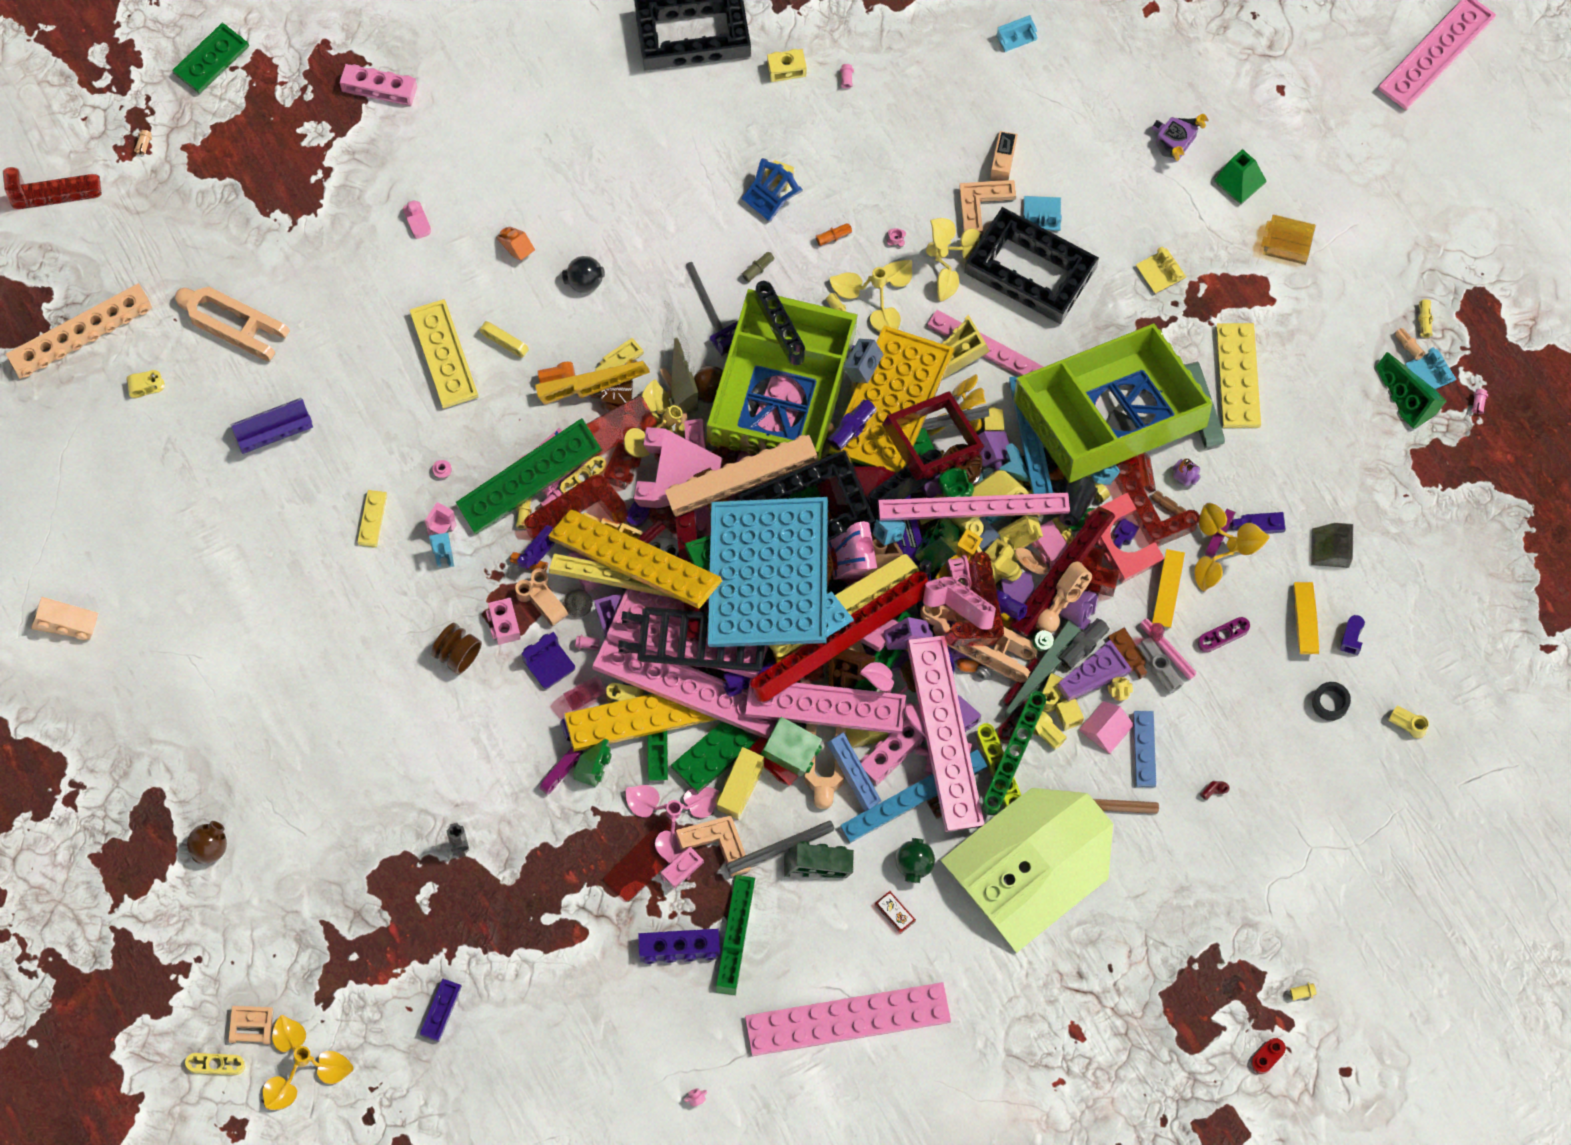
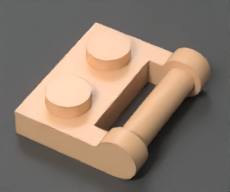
M232 1006L229 1043L245 1041L263 1042V1044L270 1045L273 1008ZM237 1028L264 1029V1034L237 1033Z

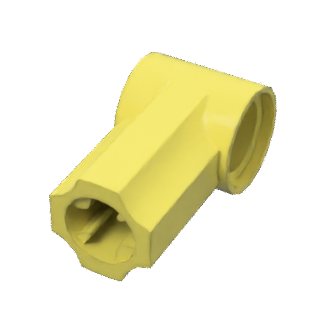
M1398 705L1389 718L1390 722L1409 731L1411 736L1417 739L1423 738L1426 735L1429 721L1425 716L1415 715ZM1419 724L1424 729H1417L1414 725Z
M1043 711L1033 733L1036 736H1041L1056 750L1064 743L1067 737L1053 724L1051 717Z

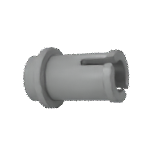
M982 664L977 667L976 674L982 679L989 678L993 669Z

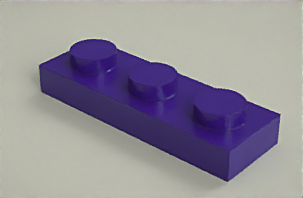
M442 979L420 1036L440 1042L462 985Z

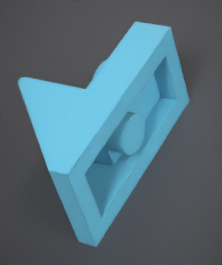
M1013 443L1005 446L1008 452L1006 457L1009 463L1001 466L999 470L1006 471L1014 479L1029 482L1028 471L1021 453Z

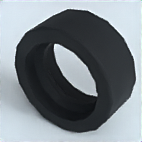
M1338 682L1321 684L1312 699L1315 713L1319 717L1330 721L1341 719L1347 713L1351 704L1349 691ZM1326 691L1338 693L1343 699L1342 707L1337 711L1325 709L1320 703L1321 695Z

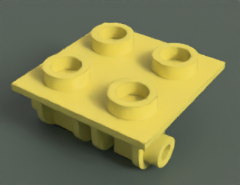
M1163 246L1157 249V254L1136 264V267L1155 294L1186 278V275L1169 250Z

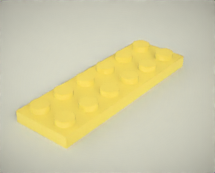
M445 299L410 309V315L442 408L479 398Z
M1217 323L1216 334L1223 428H1260L1261 414L1254 323Z

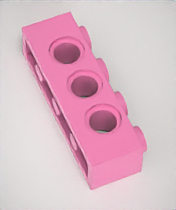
M345 64L340 80L342 92L412 106L417 90L416 78L409 75L402 76L393 72H382L375 68H363L356 64Z
M907 716L903 719L902 734L889 733V737L884 742L880 741L874 747V751L870 755L866 754L860 761L869 779L876 786L901 764L917 746L926 740L908 720ZM906 731H912L914 733L913 736L909 738L905 737L903 734ZM893 744L900 746L897 751L889 749ZM880 757L886 759L883 764H877L875 761Z

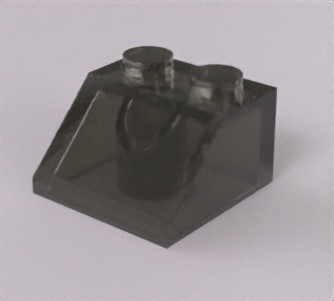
M1331 523L1312 528L1311 565L1349 568L1353 560V524Z

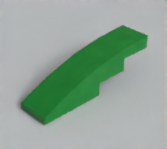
M668 731L648 735V781L668 780Z

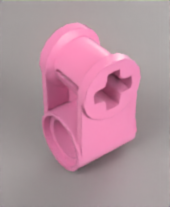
M962 555L961 558L948 559L946 561V568L949 577L957 581L962 579L965 582V586L970 589L972 581L967 556Z

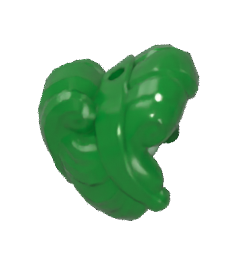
M951 468L939 476L938 484L944 497L972 496L974 486L968 482L965 469Z

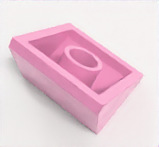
M1103 701L1079 731L1110 754L1133 728L1134 724L1121 706Z

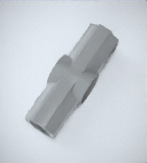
M1151 637L1144 639L1137 645L1138 650L1151 667L1152 674L1159 678L1169 694L1174 693L1183 686L1184 683L1170 665L1169 658L1160 651ZM1156 663H1162L1165 667L1159 668L1156 666Z

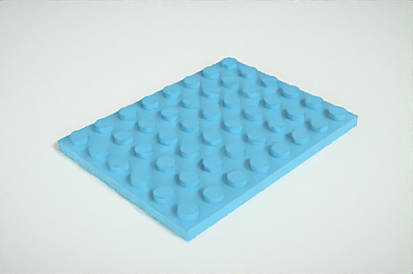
M827 497L712 502L710 572L721 576L722 582L709 596V647L826 643Z

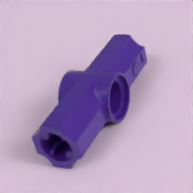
M863 399L852 413H847L843 417L840 426L828 439V443L835 450L841 451L853 437H858L861 434L865 423L876 412V407L873 403Z
M978 583L972 589L974 593L993 605L998 613H1005L1019 621L1027 613V606L1011 598V596L998 589L994 590L981 583Z

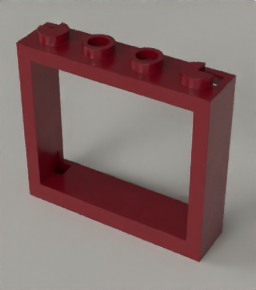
M950 391L889 414L882 424L916 481L926 477L928 479L937 472L943 473L952 466L958 467L969 459L973 461L981 455L980 453L985 447ZM945 408L969 447L924 465L900 425Z

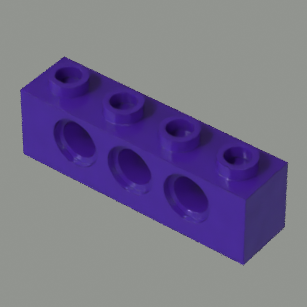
M719 928L638 933L640 962L645 964H654L656 961L673 963L684 959L686 962H692L698 958L711 961L715 960L716 957H720ZM698 942H701L705 945V947L703 949L698 950L694 947V945ZM676 944H683L685 948L677 951L674 949V946ZM663 945L665 949L657 952L654 950V947Z

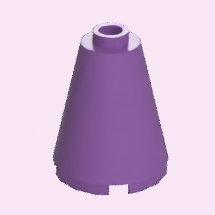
M1084 591L1078 600L1069 602L1066 608L1062 609L1058 615L1067 621H1072L1077 627L1084 630L1091 622L1088 618L1091 614L1094 615L1096 611L1098 596H1096V593Z

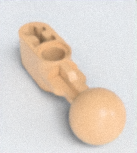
M1080 562L1072 563L1057 583V595L1053 600L1054 603L1050 609H1046L1040 614L1036 623L1039 631L1045 630L1050 633L1056 631L1060 624L1058 615L1060 611L1066 608L1069 602L1078 600L1090 583L1092 574Z

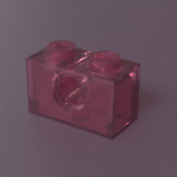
M597 675L562 694L571 711L602 696L607 691Z

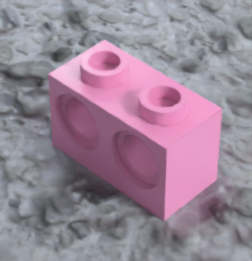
M511 598L488 603L489 610H486L488 622H493L494 627L490 628L493 639L497 638L498 645L520 640V632ZM500 610L505 612L501 616L496 615V612ZM503 628L510 629L507 633L500 632Z

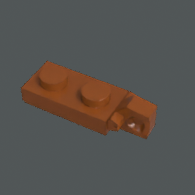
M1124 627L1109 635L1108 640L1113 642L1132 668L1131 672L1135 671L1139 679L1147 676V670L1144 667L1146 665L1144 657L1126 628Z

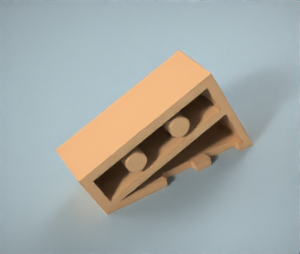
M41 597L31 629L72 636L80 640H90L98 613Z

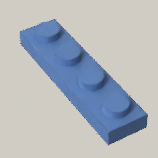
M1134 711L1136 787H1156L1154 711Z
M844 732L826 742L863 810L867 811L881 802L878 793Z

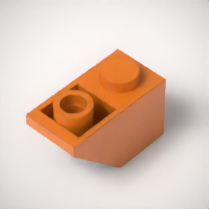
M510 226L502 229L500 234L496 236L504 248L518 260L524 259L535 251L524 231Z

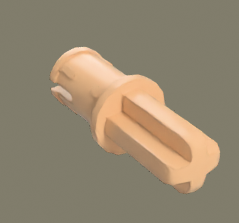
M1400 328L1395 332V336L1403 344V348L1408 350L1415 360H1420L1425 355V351L1416 343V339L1412 338L1404 328Z

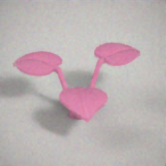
M874 662L861 670L860 674L866 677L876 688L881 691H887V693L891 692L894 681L891 679L892 672L886 665ZM900 668V676H901V678L904 680L903 675H902V672H901V668ZM907 685L898 694H903L908 689ZM913 703L906 704L905 714L908 720L926 738L919 704L916 706Z
M640 785L626 788V801L631 811L642 818L650 817L653 809H666L667 817L672 819L671 832H661L656 838L655 847L659 855L671 864L686 851H681L675 835V821L680 817L682 809H690L691 814L696 818H706L713 813L716 807L715 800L719 791L714 788L705 787L697 794L691 788L685 793L683 798L687 806H684V804L677 800H671L668 804L657 807L656 805L660 800L658 791L652 786Z

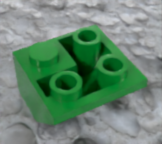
M1243 149L1229 160L1215 179V182L1240 205L1267 182L1256 160Z
M603 739L580 756L573 772L574 780L596 787L598 782H602L605 774L603 769L605 764L608 765L612 757L608 739Z

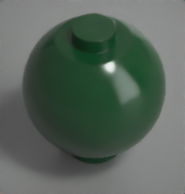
M912 838V841L903 843L896 853V866L899 872L905 876V882L920 883L921 878L927 876L933 870L935 855L932 848L928 844L923 843L924 839Z

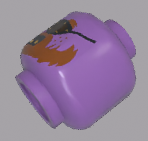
M1188 458L1180 459L1172 469L1173 478L1183 486L1195 485L1201 478L1199 475L1200 467Z

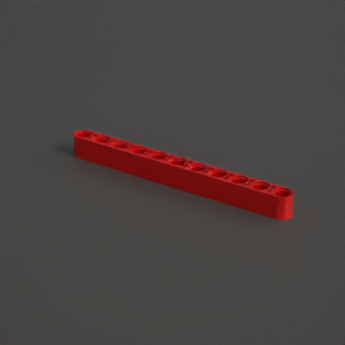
M916 572L852 613L851 616L854 621L828 636L826 643L805 644L753 678L751 687L756 699L759 702L771 699L922 600L925 584L929 582L926 573Z

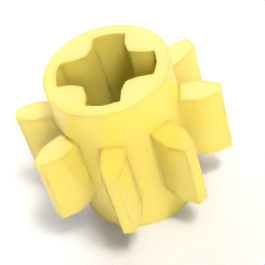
M1116 677L1112 680V685H1108L1109 694L1118 701L1128 699L1130 693L1133 692L1132 683L1125 677Z

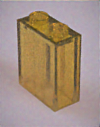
M1272 215L1271 221L1267 220L1265 231L1268 232L1267 237L1263 236L1261 247L1264 248L1263 255L1306 265L1316 225Z

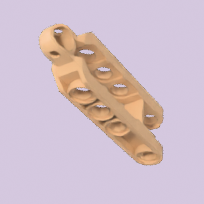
M184 287L180 288L175 294L178 306L188 311L193 325L265 361H271L275 351L270 346L253 338L258 329L260 328L270 334L274 333L284 339L290 332V329L280 321L211 287L197 289L196 291ZM210 301L220 306L222 310L225 311L226 309L236 314L238 318L242 317L248 321L240 332L198 311L196 306L199 302L209 303Z
M924 604L921 608L920 615L922 619L933 625L932 629L936 637L945 636L949 647L1016 682L1024 683L1027 681L1030 671L1019 664L1017 660L1005 655V651L1008 650L1023 659L1032 660L1036 658L1038 653L1032 641L996 622H993L991 629H981L947 605L930 607ZM951 620L995 643L994 650L985 646L983 642L979 643L966 636V633L962 634L949 627L950 625L947 621Z
M807 724L806 730L816 735V725ZM836 727V736L843 732L844 734L846 733V728ZM814 756L811 760L814 764L810 772H805L804 783L814 791L815 806L819 809H828L833 804L834 792L844 784V774L835 759L834 775L831 777H818L815 774Z

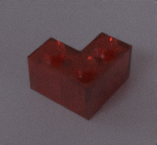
M1093 547L1082 561V565L1092 574V579L1085 590L1113 597L1119 571L1101 567L1105 549Z

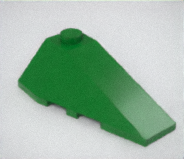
M1386 352L1377 364L1376 368L1385 386H1388L1392 394L1391 398L1399 408L1400 416L1413 429L1436 416L1446 403V400L1433 387L1390 353Z

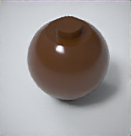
M704 366L695 374L694 381L698 390V398L701 401L714 403L723 373L721 368L717 366Z
M211 821L209 824L195 827L190 832L187 839V849L196 863H213L224 855L227 848V839L223 832L225 828L221 823Z

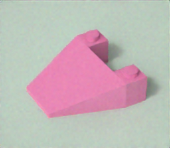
M647 427L644 447L649 453L660 454L656 483L637 481L634 500L639 507L661 508L669 506L670 503L665 490L674 484L680 485L687 482L693 475L710 467L715 471L721 469L722 458L667 429Z

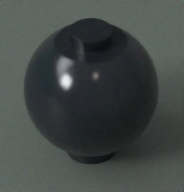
M579 256L569 263L568 269L562 271L564 284H570L574 290L581 293L594 291L601 284L603 277H605L604 267L590 256Z

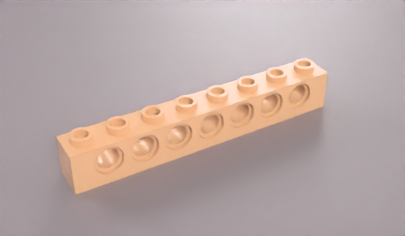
M138 283L6 353V356L19 379L28 377L34 371L47 367L51 362L64 358L66 354L73 350H79L88 342L96 341L103 334L114 331L116 327L131 322L133 318L139 315L146 314L152 309V306Z

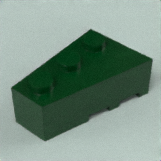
M949 518L934 519L930 522L915 557L920 562L923 559L930 560L932 563L930 571L937 567L941 568L948 559L957 554L959 528Z
M800 841L784 854V877H790L791 873H803V877H809V874L822 875L821 878H847L853 873L854 850L847 849L845 846L834 848L828 847L827 844L810 845L809 842Z

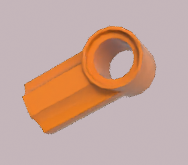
M569 361L562 362L557 367L537 371L540 383L576 376L574 365Z

